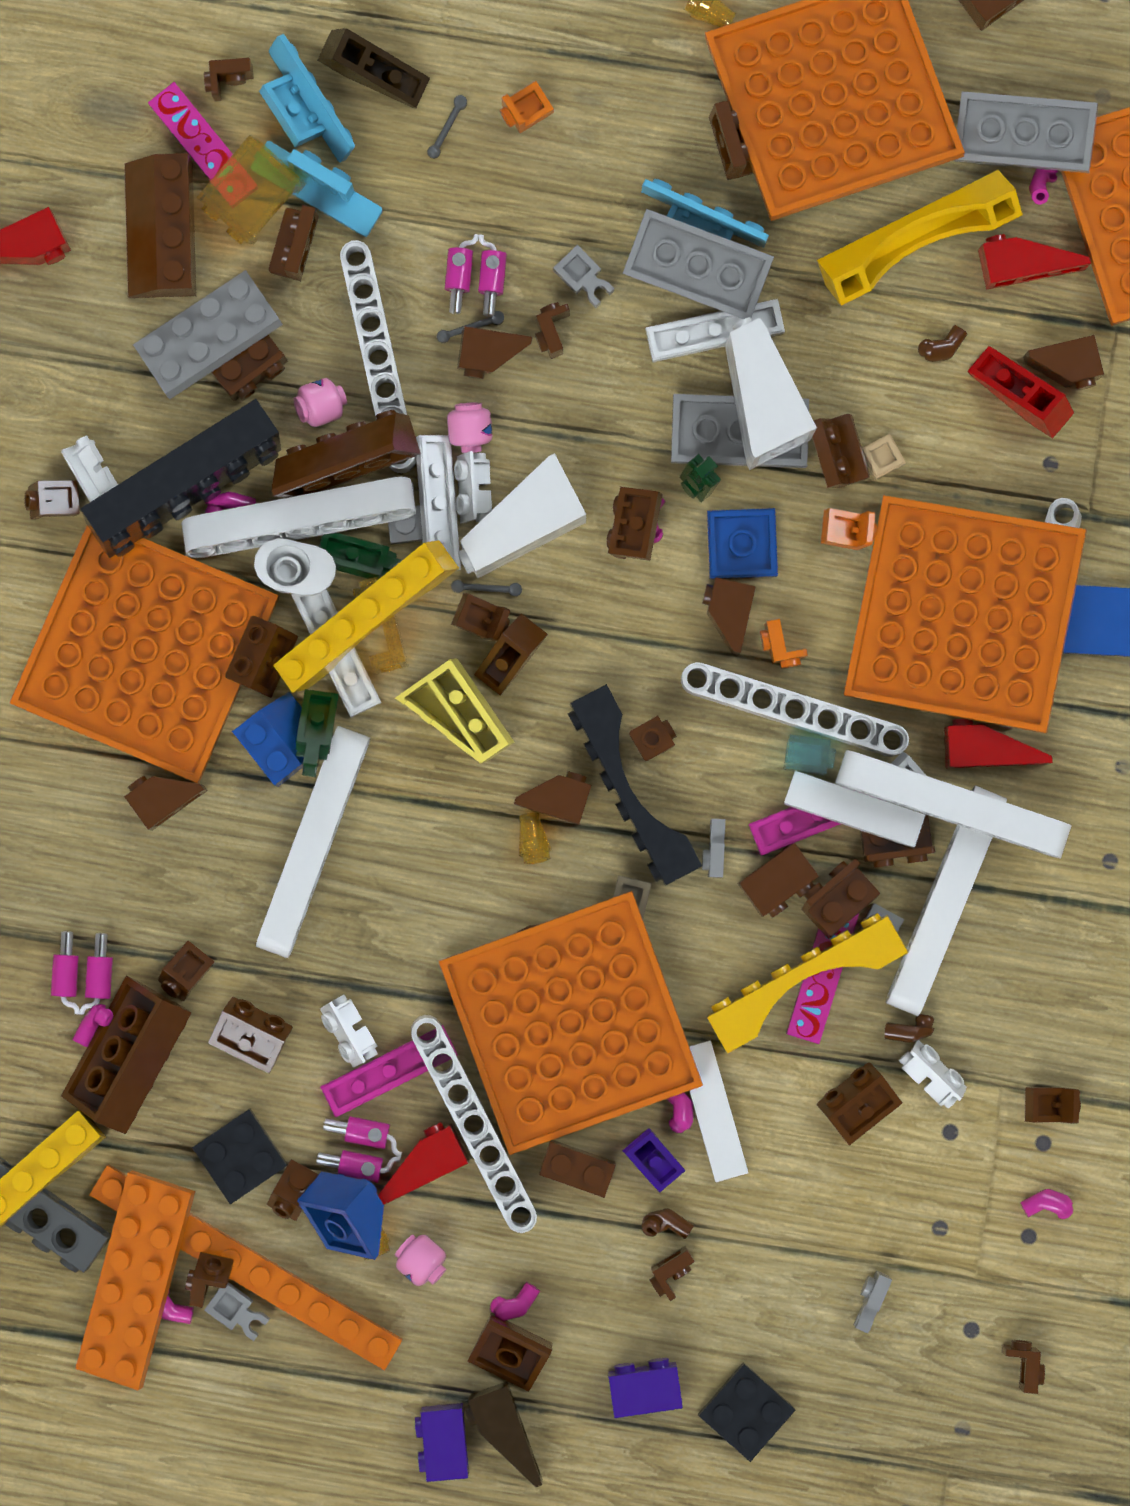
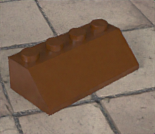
M153 154L125 163L128 298L196 296L193 162L189 154Z
M395 410L384 411L376 415V421L368 424L364 421L353 423L346 427L347 432L337 436L335 433L325 434L316 438L317 443L306 447L303 444L287 449V455L277 458L275 462L271 489L273 496L289 498L325 491L420 455L421 452L409 415L396 413Z
M127 975L108 1008L113 1012L111 1023L106 1027L99 1025L61 1097L94 1122L124 1134L127 1133L132 1122L135 1120L140 1107L152 1089L159 1072L169 1058L172 1048L191 1015L189 1010L174 1000Z

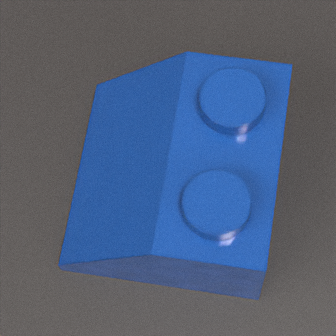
M290 692L260 709L232 731L274 786L277 787L302 769L304 757L296 756L297 750H295L302 707Z
M321 1172L297 1200L327 1249L375 1260L379 1255L384 1205L377 1195L376 1187L366 1179H356L342 1174L336 1175Z

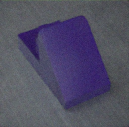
M650 1128L622 1150L659 1193L686 1171Z

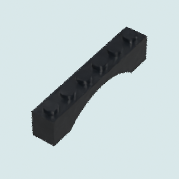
M607 684L571 702L570 706L573 711L567 714L576 731L583 729L589 741L583 743L592 761L599 759L604 769L599 775L608 792L614 789L618 795L620 802L615 804L624 822L629 819L631 820L636 830L631 836L640 852L644 850L648 852L652 862L647 864L655 882L657 883L662 880L666 886L702 867L687 836L670 829L655 819L641 805L631 790L622 768L619 752V730L623 714Z

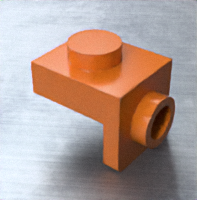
M537 81L511 97L508 94L501 97L503 108L500 109V113L506 124L510 128L515 125L519 133L554 113V108Z
M833 508L824 510L821 544L853 550H860L872 545L877 534L875 512L867 511L858 514Z
M780 619L766 621L764 624L765 630L760 631L763 650L770 651L772 664L780 663L781 669L801 665L800 659L808 656L807 649L786 652Z

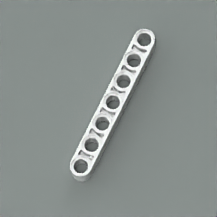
M353 240L342 247L340 259L375 416L388 410H395L396 413L407 415L371 252L364 242ZM354 252H361L366 256L365 261L359 266H353L348 263L349 256ZM367 284L373 288L371 296L366 299H360L355 296V291L360 285ZM369 317H375L380 320L379 328L373 332L365 331L362 328L363 322ZM373 351H385L388 354L387 360L380 365L372 364L369 358ZM388 382L393 384L395 391L392 396L382 398L377 395V389L382 383ZM416 456L408 459L403 464L396 463L389 466V468L397 473L409 472L415 466Z
M407 477L387 478L187 517L182 521L186 556L190 558L216 556L261 547L267 541L277 538L294 541L404 520L414 516L416 508L411 479Z
M695 662L688 665L681 675L682 687L691 695L884 756L892 757L906 750L909 743L907 731L897 724L704 663ZM700 670L704 673L706 683L703 687L694 688L690 686L687 681V675L690 671ZM726 680L735 682L738 686L737 696L734 698L724 697L720 692V684ZM759 690L767 692L771 698L769 707L764 709L756 707L752 700L753 694ZM788 701H797L802 705L803 714L800 718L792 719L788 717L785 712V706ZM829 711L835 716L836 722L832 729H824L819 725L818 715L820 712ZM861 721L866 724L868 734L865 739L860 740L853 737L850 731L853 722ZM888 731H893L900 737V745L896 750H890L884 745L883 737Z
M337 726L332 738L330 754H328L327 760H324L259 933L256 947L289 958L366 754L370 737Z
M849 750L845 752L835 782L840 786L1059 859L1062 857L1071 829V825Z
M975 785L972 789L973 792L1007 803V798ZM959 825L956 826L907 945L908 953L903 955L885 1003L915 1016L920 1014L993 837Z
M431 1015L419 1016L411 1026L412 1039L507 1225L517 1233L530 1231L537 1219L535 1208L441 1024L435 1017ZM421 1024H433L436 1027L435 1037L428 1041L420 1039L417 1036V1029ZM441 1053L447 1054L452 1058L450 1068L445 1071H438L432 1065L434 1057ZM456 1084H461L468 1090L466 1098L459 1102L451 1100L448 1096L449 1089ZM471 1115H478L483 1119V1126L476 1132H470L464 1127V1121ZM485 1146H494L499 1150V1155L493 1162H485L479 1157L481 1150ZM503 1176H508L514 1180V1187L506 1193L499 1192L495 1188L497 1180ZM518 1207H525L530 1211L528 1220L523 1223H516L511 1219L513 1210Z

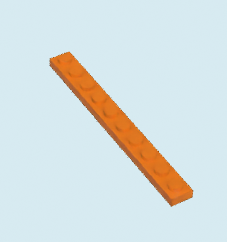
M108 1164L91 1191L90 1196L117 1211L127 1175ZM192 1213L189 1214L180 1247L182 1251L197 1260L200 1252L233 1259L234 1262L229 1279L385 1371L401 1344L402 1338Z

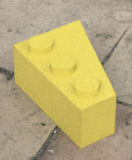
M457 658L448 660L395 697V699L417 713L421 719L434 726L447 736L446 738L480 764L489 761L515 743Z

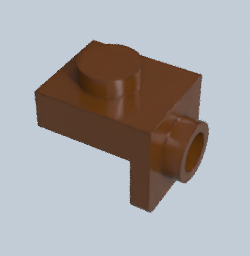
M559 302L541 308V314L536 315V323L540 331L535 333L537 343L542 353L548 351L551 359L563 355V346L553 322L570 316L568 304L560 306Z
M463 593L451 625L485 640L498 641L503 632L509 627L510 620L508 616L510 609L496 606L469 593Z
M658 715L629 733L644 761H649L655 756L673 748L675 744L672 739L677 737L668 720L666 719L662 722Z
M1064 1087L1025 1088V1122L1079 1123V1112L1081 1109L1079 1089Z
M291 1159L275 1186L267 1205L272 1208L276 1215L297 1221L303 1210L297 1200L319 1174Z
M200 1252L195 1270H189L185 1290L191 1291L189 1305L203 1308L209 1286L223 1289L227 1287L233 1267V1259Z
M1011 1340V1345H1002V1353L1005 1356L1021 1358L1019 1388L1024 1393L1038 1394V1385H1043L1045 1380V1365L1040 1364L1041 1352L1036 1347H1032V1342L1025 1340Z

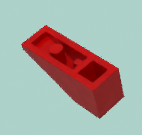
M49 207L0 229V264L41 265L47 263V265H51L66 257L65 253L71 251L62 229Z
M1005 234L986 238V243H983L978 250L986 290L1085 271L1091 264L1090 257L1018 237L1006 239Z
M991 346L987 347L968 370V373L1020 417L1052 439L1074 414L1064 393Z
M954 719L952 720L953 726L944 727L946 768L1047 765L1053 763L1051 755L987 726L973 725V720Z
M439 1122L423 1130L425 1137L418 1141L378 1194L383 1205L469 1163V1159L452 1124L444 1127L442 1122Z

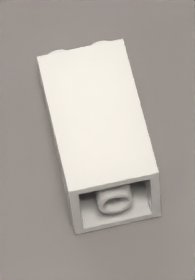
M748 317L732 326L733 331L730 332L725 346L744 454L749 470L810 441L817 429L761 317L754 321Z
M555 453L548 456L460 540L462 550L458 551V554L468 574L474 571L477 578H480L586 523V513Z

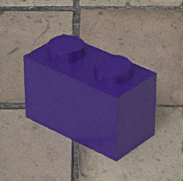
M657 1358L649 1360V1366L635 1368L634 1363L615 1365V1371L608 1372L614 1418L682 1409L676 1362L669 1363V1358Z
M463 1403L422 1407L421 1416L415 1417L416 1438H423L424 1451L418 1452L419 1472H426L427 1482L468 1478L469 1464Z

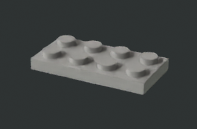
M962 92L957 133L965 153L964 157L954 161L1090 173L1098 103Z
M646 209L623 274L745 319L748 317L752 318L774 256Z
M245 270L133 344V346L170 400L283 324Z
M673 394L671 463L688 464L690 460L700 454L704 460L710 456L717 465L747 466L734 396ZM802 398L809 411V399ZM808 442L759 466L806 468Z

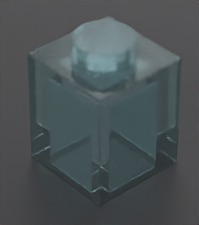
M790 734L787 738L783 770L825 775L827 774V768L833 769L836 749L830 748L831 740Z

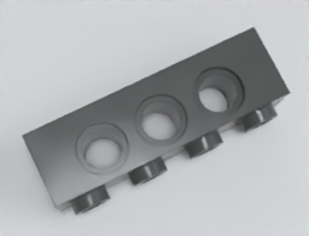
M0 1157V1179L14 1167L2 1157ZM46 1188L5 1223L6 1226L17 1233H21L23 1230L34 1238L32 1243L46 1253H49L50 1250L62 1257L60 1263L75 1273L78 1270L83 1273L87 1271L111 1237V1233ZM35 1208L43 1209L47 1213L48 1222L45 1226H39L34 1223L32 1213ZM63 1228H69L76 1234L74 1245L68 1246L61 1241L60 1232Z

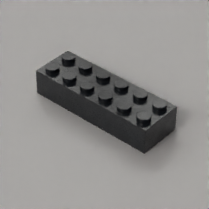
M254 399L80 508L86 524L109 558L114 555L121 557L130 552L135 547L133 543L144 536L146 539H149L160 533L164 528L162 525L174 518L177 521L187 516L193 510L192 506L201 500L208 502L221 493V488L228 483L237 484L249 476V470L259 464L265 466L273 462L279 456L278 452L281 451L279 431L258 400Z

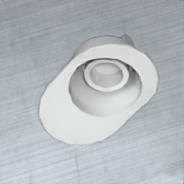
M277 538L263 544L255 555L254 568L258 578L265 585L280 593L313 596L326 590L335 578L336 566L333 557L326 550L315 545Z

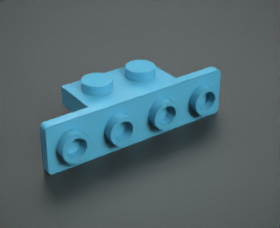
M284 34L277 36L269 49V54L283 76L264 84L259 90L260 94L295 148L322 136L338 162L345 161L355 148L351 133L343 127L335 114L333 105L324 97L317 86L315 77L302 63L296 47L288 41Z
M271 141L265 143L252 165V170L363 237H367L383 212L382 207L355 192L353 184L349 182L351 177L336 167L332 171L321 165L322 160L308 150L300 153L293 149L289 153Z
M647 179L644 180L642 193L671 206L667 217L731 240L734 234L762 248L765 247L769 235L764 233L765 229L759 224L751 221H746L744 224L733 219L734 215L728 210L721 207H715L713 210L702 205L703 201L699 197L690 193H684L682 196L671 191L672 186L662 180L653 179V182Z

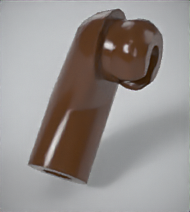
M954 325L943 340H922L918 346V353L930 362L949 360L967 336V332Z
M919 1014L915 1018L916 1025L887 1022L884 1037L887 1040L908 1043L929 1037L935 1029L932 1028L934 1018L931 1015Z
M669 1208L650 1212L642 1220V1231L649 1237H654L657 1233L670 1229L683 1239H686L694 1227L692 1223Z

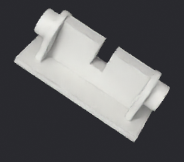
M84 436L76 441L77 445L62 449L61 453L88 500L91 502L118 484L107 466L102 468L100 463L104 460L95 446V441L90 440L88 436Z
M469 451L457 456L454 466V475L459 486L456 510L460 515V523H467L475 519L476 522H480L492 511L491 490H479V485L491 484L490 460L486 459V453L473 454V451Z
M342 995L320 1008L323 1014L321 1019L325 1028L330 1033H334L339 1042L338 1049L342 1058L347 1063L350 1062L353 1068L364 1063L365 1059L367 1061L378 1054L375 1049L377 1044L367 1027L364 1026L357 1031L352 1027V1025L361 1021L362 1018L351 999L347 1000L346 996Z
M918 1040L911 1051H907L899 1059L903 1064L901 1068L916 1083L920 1084L927 1076L932 1080L924 1087V1090L940 1106L945 1105L949 1109L957 1099L959 1101L962 1099L967 1088L964 1085L963 1078L954 1069H948L940 1061L938 1053L931 1046L923 1045Z

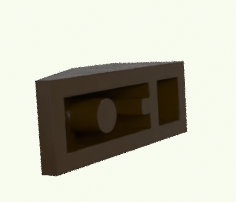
M347 28L331 30L317 60L344 77L412 108H417L430 80V77Z
M508 1381L470 1394L468 1397L469 1405L464 1407L470 1426L477 1425L479 1433L535 1487L541 1486L543 1478Z

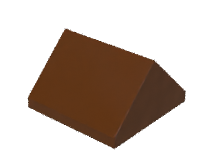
M491 1313L467 1362L529 1392L552 1352V1342L507 1320H500L495 1317V1314Z

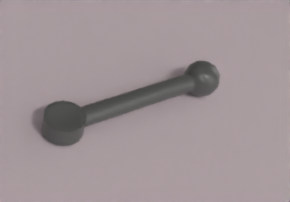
M458 95L454 98L455 107L435 144L427 150L430 158L435 159L439 157L441 153L440 147L459 111L466 108L467 99L463 95Z
M495 311L493 317H488L465 326L480 328L492 323L500 325L504 322V314L501 311ZM465 326L450 331L440 330L437 333V340L441 343H446L450 337L462 334Z
M455 580L451 584V589L455 593H460L463 590L510 593L513 597H518L522 593V587L519 583H513L510 586L467 584L461 580Z

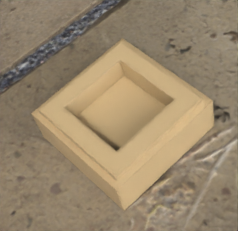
M891 434L862 448L867 466L875 480L906 464Z

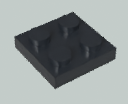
M251 1108L192 1147L230 1205L288 1166Z
M743 1362L703 1407L698 1416L751 1462L796 1410Z

